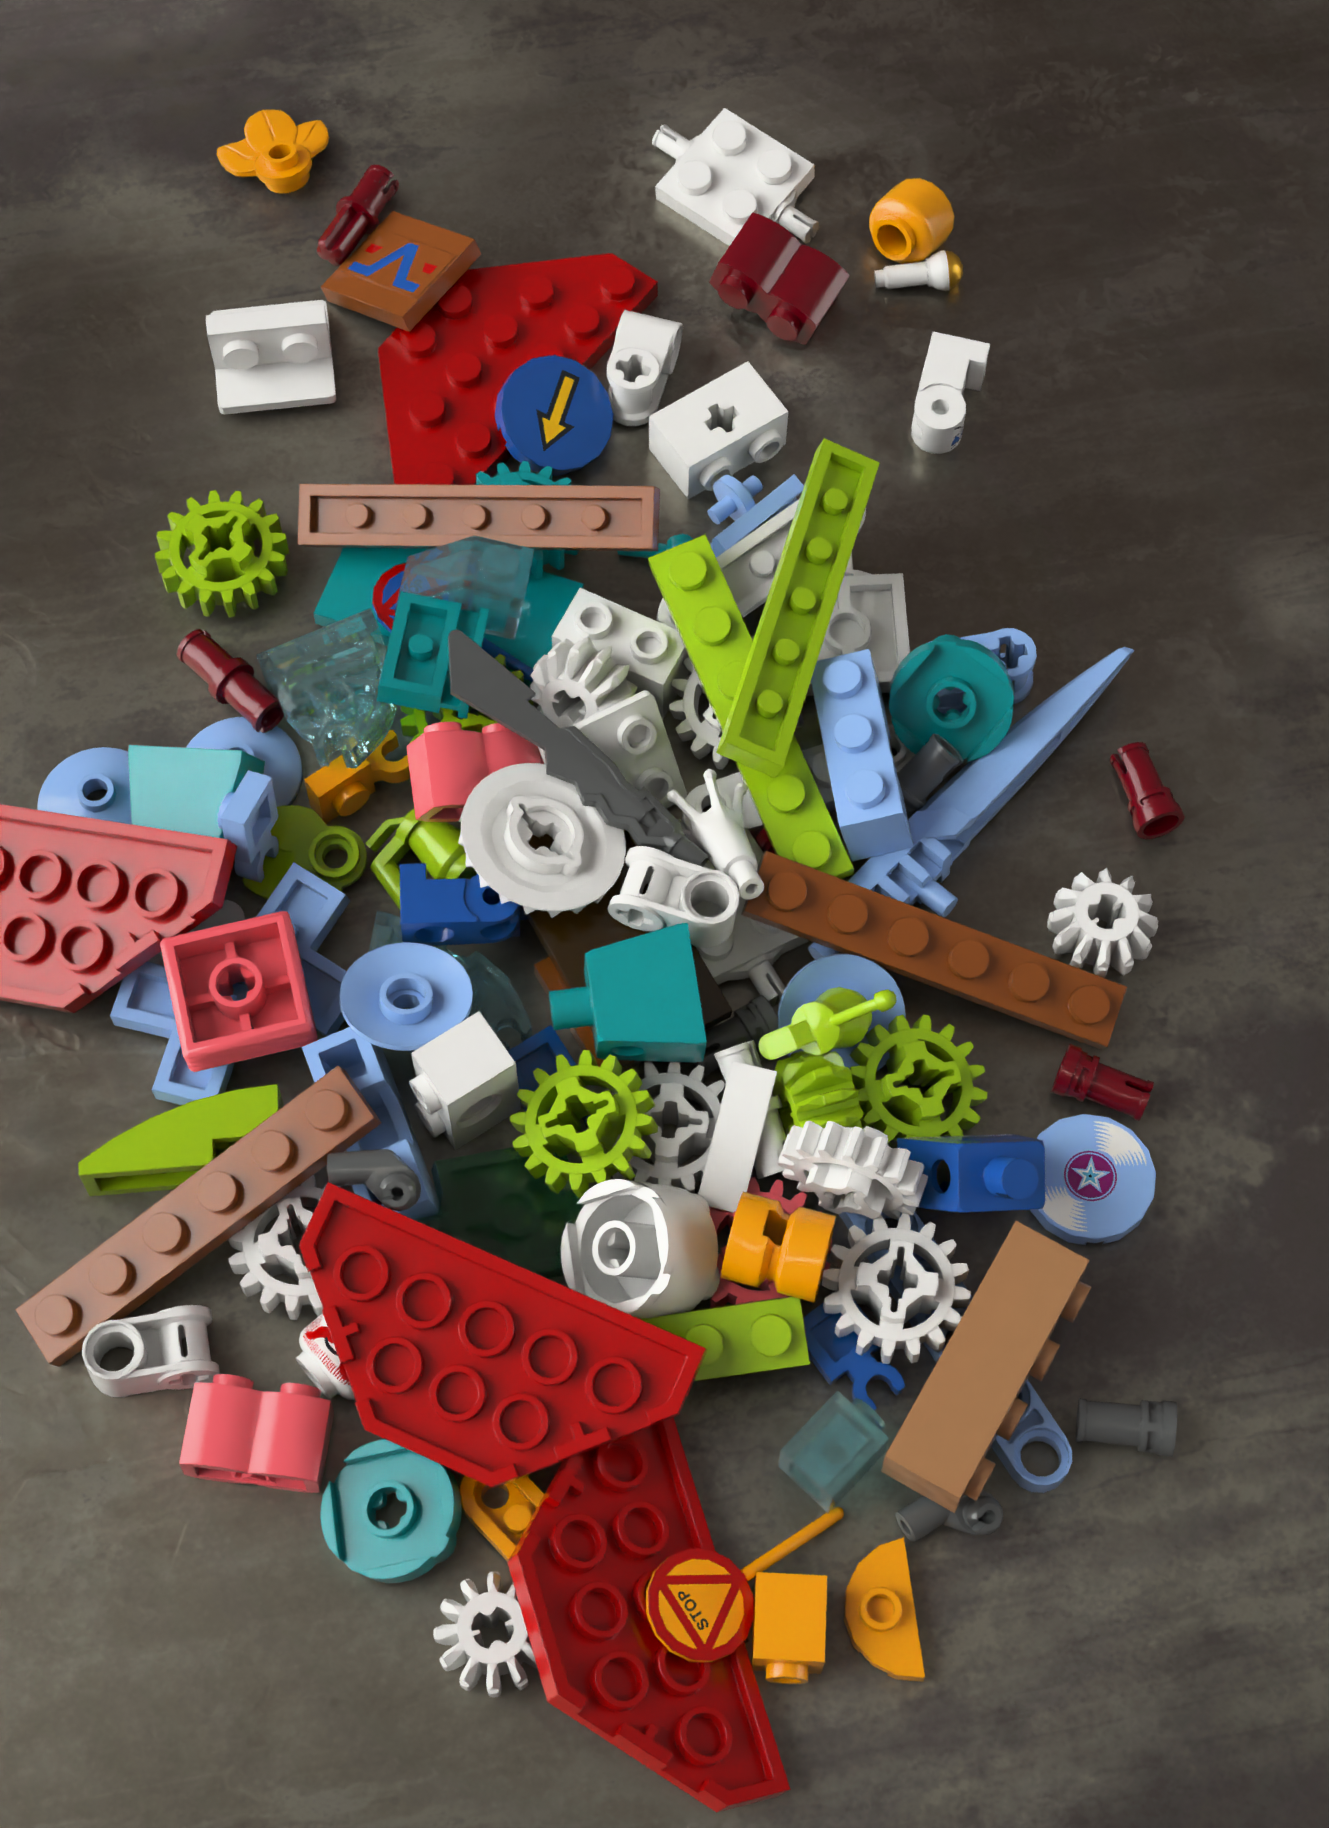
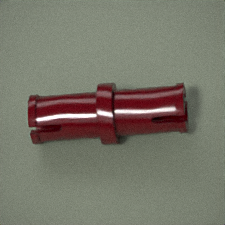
M196 629L185 636L177 649V657L209 685L208 691L216 701L221 704H230L252 724V727L257 732L266 733L280 723L286 713L287 707L285 702L280 698L278 699L254 677V669L246 660L241 657L233 658L211 638V635L206 630Z

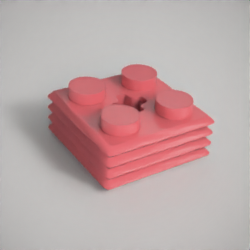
M288 912L271 913L164 938L161 941L160 946L182 1055L191 1071L197 1072L299 1048L318 1040L295 931ZM245 982L249 990L246 998L234 1001L231 997L234 991L233 984Z

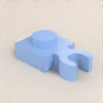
M250 770L247 771L237 790L227 793L224 797L218 813V826L223 830L224 839H228L237 845L234 864L235 873L238 876L261 883L264 879L263 861L265 855L276 858L279 851L278 839L271 835V829L278 819V811L272 777Z

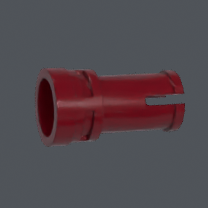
M1134 742L1119 748V755L1113 753L1109 761L1116 770L1130 801L1127 808L1132 816L1133 826L1138 837L1141 839H1154L1172 832L1181 825L1185 816L1179 803L1173 798L1170 788L1163 786L1149 756L1146 743Z
M1069 1044L1055 1077L1051 1092L1062 1097L1064 1095L1068 1097L1073 1096L1081 1102L1086 1098L1132 1116L1133 1119L1139 1121L1150 1098L1154 1082L1150 1080L1145 1081L1099 1063L1100 1057L1087 1055L1088 1053L1082 1051V1048Z

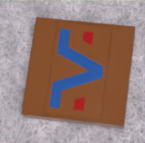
M392 211L325 281L321 289L328 302L410 332L479 258L481 252L473 238Z

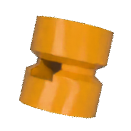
M742 1192L725 1251L721 1278L754 1287H759L766 1279L774 1281L777 1293L815 1302L834 1231L836 1216L801 1206L792 1214L784 1213L782 1205L778 1200Z

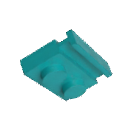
M401 591L379 681L377 701L439 713L440 708L459 711L458 717L467 719L470 705L451 695L448 636L452 630H460L482 648L489 609L480 607L479 613L462 610V603Z

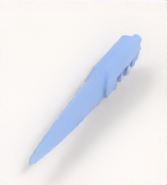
M1128 647L1115 650L1067 683L1011 726L995 749L982 758L970 761L939 789L919 811H916L908 819L913 848L871 857L848 882L909 905H913L916 901L920 904L923 903L943 918L950 914L956 906L958 898L936 880L941 883L950 874V866L953 861L970 845V841L1061 744L1115 678L1134 650ZM815 942L808 947L809 953L815 960L839 953V951Z

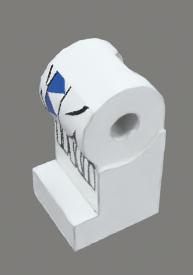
M938 332L932 333L915 400L911 426V436L914 443L920 449L931 454H943L951 451L959 444L962 438L966 415V403L963 398L964 390L967 388L981 391L990 343Z

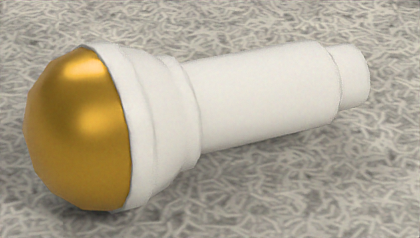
M939 250L929 258H925V261L885 266L883 270L874 271L876 288L886 287L887 289L927 284L928 287L948 291L956 287L963 276V266L960 258L952 251Z

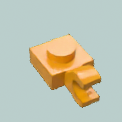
M394 730L380 733L375 737L371 745L363 751L354 746L304 779L310 807L322 818L325 824L339 815H351L364 806L370 795L375 792V782L401 783L410 779L407 755L395 762L385 759L389 752L394 751L399 746L398 737Z

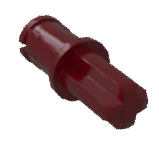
M380 165L369 166L351 195L342 197L336 205L337 215L318 240L317 253L321 259L328 260L333 266L343 264L362 237L371 234L377 228V217L399 189L398 180H392L389 186L385 187L394 176L391 171Z

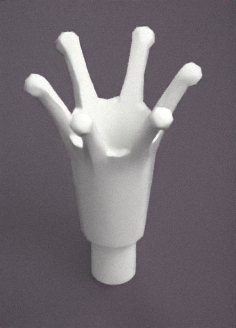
M708 769L704 772L703 776L712 807L709 810L699 813L674 789L668 792L667 799L675 803L692 823V832L682 829L686 837L710 856L709 861L718 871L730 876L737 885L739 894L743 899H754L763 892L764 883L757 873V860L743 828L742 801L748 787L744 783L736 785L732 809L724 805L719 794L715 770Z

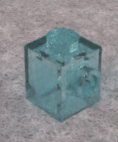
M837 1391L781 1449L778 1467L829 1513L884 1455L889 1437L882 1432L886 1427L885 1423L867 1403L858 1398L850 1402Z

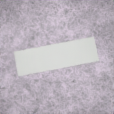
M732 1060L698 1195L708 1202L709 1207L733 1213L737 1209L742 1192H747L777 1071Z

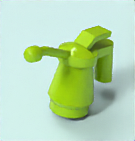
M414 808L404 817L385 820L365 843L376 852L390 835L397 830L395 836L373 860L370 869L399 910L400 868L397 863L410 848L421 863H426V869L433 879H471L477 875L474 868L466 867L464 847L458 844L461 829L448 822L418 821L415 817Z
M842 987L828 989L819 995L815 1001L808 1002L799 1007L794 1013L790 1025L762 1036L758 1044L759 1052L766 1059L773 1060L799 1049L804 1050L806 1053L819 1055L830 1052L834 1048L853 1047L862 1041L870 1028L872 1012L878 1009L884 1012L893 1008L897 1001L896 995L890 990H882L875 993L873 999L867 1001L863 995L854 990Z

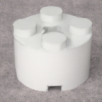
M612 1179L591 1187L577 1202V1204H583V1207L574 1224L566 1223L561 1240V1264L566 1283L570 1289L638 1319L691 1311L701 1300L712 1297L717 1291L720 1282V1274L717 1268L718 1240L716 1229L710 1216L708 1202L702 1196L675 1186Z

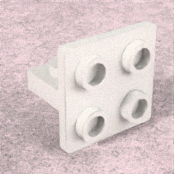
M324 300L216 310L211 315H205L207 337L215 367L217 401L221 414L227 415L331 404L336 401L328 310Z
M641 691L571 725L580 730L616 764L627 782L639 791L645 787L665 808L675 804L667 799L668 792L673 789L677 790L684 799L686 798L687 792L655 697L649 691ZM539 748L543 762L546 764L545 751Z

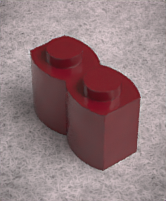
M752 212L718 262L709 283L717 290L720 298L729 306L757 313L766 322L769 330L777 337L786 341H795L807 345L841 293L850 275L842 266L826 254L801 244L780 224Z

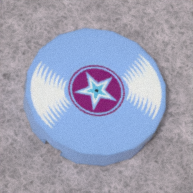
M1080 1114L1059 1119L1038 1135L1037 1139L1043 1140L1045 1147V1205L1042 1209H1032L1030 1211L1045 1230L1068 1243L1086 1245L1087 1242H1103V1244L1118 1241L1139 1226L1154 1199L1156 1171L1148 1148L1131 1129L1109 1117Z

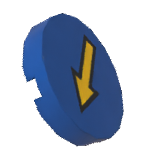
M556 355L532 358L509 375L497 395L495 420L498 431L501 429L502 435L507 441L505 446L513 458L520 463L522 461H529L530 470L540 472L543 468L549 466L552 467V476H558L579 470L601 454L611 437L614 415L608 392L597 376L576 360Z

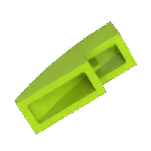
M278 1084L228 1091L191 1101L151 1117L114 1137L78 1162V1175L89 1196L174 1190L284 1106Z

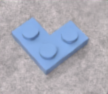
M293 862L256 917L280 911L289 913L295 931L316 1031L327 1037L336 1033L345 1020L340 1007V986L347 971L316 951L350 903V899L343 892Z
M146 962L123 978L110 1014L113 1024L169 1038L152 1087L155 1099L184 1105L191 1101L225 1093L235 1063L193 1072L189 1069L182 1055L165 966ZM239 983L233 984L232 999L238 1001L246 998L249 991L247 986Z

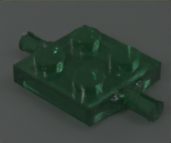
M514 1147L436 1160L431 1173L439 1200L438 1214L413 1220L548 1279L564 1275L561 1264L562 1235L566 1223H575L583 1204H577L581 1198H578L572 1191L569 1181L559 1193H555L545 1183L546 1174L535 1179L524 1166L529 1157H521ZM556 1152L552 1154L560 1160L569 1162L567 1155L559 1157Z

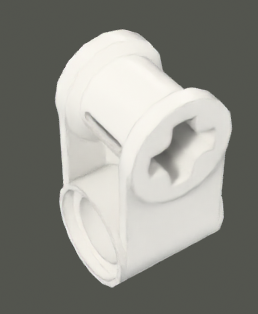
M624 310L618 324L614 347L607 362V378L610 383L608 395L614 421L625 426H639L649 422V416L657 412L668 377L672 374L678 358L683 331L682 323Z
M636 846L629 849L625 858L629 869L619 895L611 898L607 908L609 914L614 919L631 928L651 932L676 924L688 923L691 944L701 948L719 946L729 938L734 928L740 897L737 885L730 876L718 870H711L677 859L659 849L647 846ZM649 884L646 893L642 894L645 885ZM702 901L713 902L722 909L723 913L715 917H706L697 913L692 906Z
M202 1305L176 1306L154 1314L108 1320L97 1324L90 1330L83 1342L82 1357L93 1384L102 1393L111 1397H126L165 1389L180 1390L194 1388V1383H212L213 1376L220 1374L219 1365L211 1361L206 1326L212 1322L211 1309ZM184 1338H186L188 1350L186 1357H184L182 1345ZM126 1347L134 1351L131 1362L125 1368L118 1371H107L100 1368L101 1359L110 1349Z

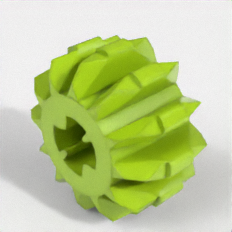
M800 1051L792 1053L789 1058L777 1061L774 1070L777 1071L772 1095L779 1094L783 1107L779 1108L778 1112L786 1137L793 1125L803 1128L805 1121H812L822 1128L826 1127L827 1121H833L843 1127L853 1128L856 1126L863 1129L860 1119L863 1117L864 1112L859 1105V1090L853 1084L852 1071L847 1066H844L843 1058L836 1051L819 1055Z

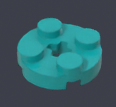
M941 635L932 642L915 648L898 665L891 680L889 697L891 721L899 740L914 754L935 733L946 739L959 752L963 759L967 758V762L987 755L1000 744L1007 734L1012 723L1014 688L1007 668L991 650L977 642L960 639L955 635ZM944 688L949 691L959 688L964 691L962 701L967 708L961 713L952 708L946 714H943L937 710L940 704V698L937 693Z
M386 1439L373 1441L357 1448L343 1461L347 1465L338 1473L334 1483L329 1481L324 1491L320 1516L323 1535L328 1547L351 1570L377 1582L400 1583L422 1576L437 1563L446 1561L453 1554L457 1544L456 1534L461 1523L462 1501L457 1481L453 1473L446 1466ZM396 1493L399 1501L407 1503L406 1514L400 1517V1524L394 1528H390L387 1522L377 1521L376 1510L386 1507V1495Z

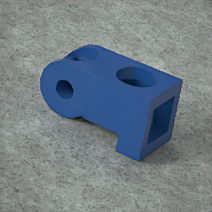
M426 863L400 864V924L402 942L421 943L430 946L497 943L513 936L519 928L521 905L512 901L501 904L499 894L490 886L480 888L478 874L471 879H427Z

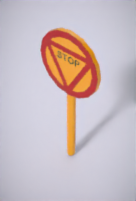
M841 1507L832 1508L742 1569H739L729 1558L711 1549L688 1548L670 1555L653 1572L646 1590V1615L654 1635L671 1653L692 1662H713L732 1654L747 1638L754 1620V1597L748 1581L756 1577V1572L765 1571L844 1517V1510Z

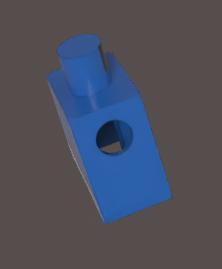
M1015 1134L897 1138V1148L907 1149L911 1152L908 1160L923 1163L925 1166L923 1174L928 1176V1180L918 1208L949 1212H986L1044 1208L1045 1147L1043 1140ZM944 1160L949 1167L951 1179L950 1182L943 1181L938 1185L937 1168L939 1163Z

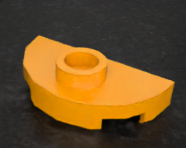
M903 1537L878 1545L858 1563L845 1591L844 1622L853 1647L858 1653L861 1652L872 1666L888 1673V1676L895 1680L923 1682L925 1673Z

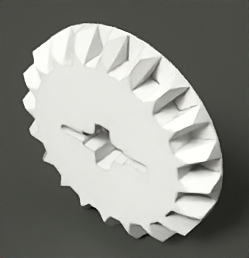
M515 764L491 773L472 790L459 819L461 830L458 844L464 847L466 867L474 868L479 875L480 888L490 886L499 894L501 904L512 901L522 905L526 915L534 910L547 911L551 918H553L562 911L572 910L575 914H578L586 905L592 902L598 904L607 891L614 886L624 865L626 855L624 830L606 825L596 807L583 806L575 785L547 775L546 764ZM547 833L554 839L550 850L545 846L535 850L529 845L533 834L541 837Z

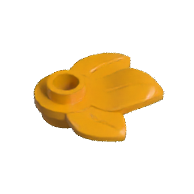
M265 109L256 112L248 118L244 127L246 138L219 147L217 149V157L220 164L234 176H257L270 191L281 194L299 190L308 182L309 171L312 167L311 159L327 147L329 134L327 127L321 120L309 121L296 126L290 115L282 110Z

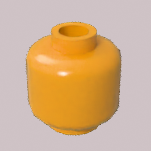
M921 178L905 179L895 185L876 203L869 218V229L879 252L886 258L900 264L921 262L928 258L947 240L954 226V213L949 199L935 184Z

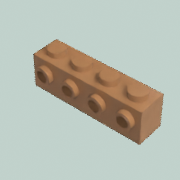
M1015 1221L884 1457L882 1473L955 1513L964 1495L977 1501L996 1465L985 1458L997 1435L1008 1441L1012 1437L1028 1406L1026 1402L1017 1398L1029 1376L1040 1382L1042 1381L1060 1347L1058 1343L1049 1338L1061 1317L1071 1323L1074 1322L1092 1288L1081 1281L1089 1263L1087 1258Z

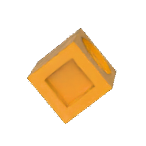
M756 1572L751 1665L754 1671H766V1681L778 1684L808 1683L809 1673L821 1674L825 1663L827 1576Z

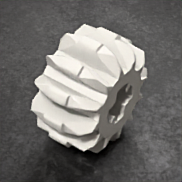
M589 636L583 640H578L576 644L566 638L563 642L557 643L548 652V655H543L533 667L534 671L530 676L534 681L530 684V689L536 694L531 700L538 703L537 710L559 728L569 727L635 694L638 687L625 679L628 675L630 664H616L611 659L612 646L597 651Z
M1108 868L1099 872L1096 883L1081 872L1078 876L1074 877L1072 889L1062 887L1056 893L1053 904L1057 910L1050 912L1047 920L1048 931L1057 934L1052 945L1054 954L1073 953L1071 966L1082 969L1085 963L1093 965L1094 974L1103 978L1107 974L1109 965L1122 976H1125V974L1131 972L1134 959L1143 961V959L1148 957L1152 948L1149 938L1155 936L1158 929L1157 917L1148 914L1153 903L1151 894L1132 895L1131 893L1135 885L1133 876L1124 879L1120 885L1112 883V876ZM1099 920L1107 922L1106 929L1097 926Z
M489 1572L487 1577L488 1592L479 1595L475 1584L470 1579H465L460 1583V1587L468 1603L463 1606L454 1600L444 1599L440 1605L441 1612L449 1620L457 1623L434 1628L433 1636L436 1643L454 1645L440 1657L441 1666L445 1671H450L466 1664L459 1681L461 1688L466 1691H470L475 1687L481 1675L485 1674L487 1675L486 1685L489 1696L499 1697L502 1690L500 1676L508 1673L514 1685L519 1690H523L529 1683L521 1664L525 1662L534 1668H537L514 1584L512 1583L507 1594L502 1593L499 1572ZM499 1620L505 1621L507 1636L511 1638L507 1644L495 1640L489 1649L482 1647L484 1643L481 1632L478 1629L482 1625L494 1628Z

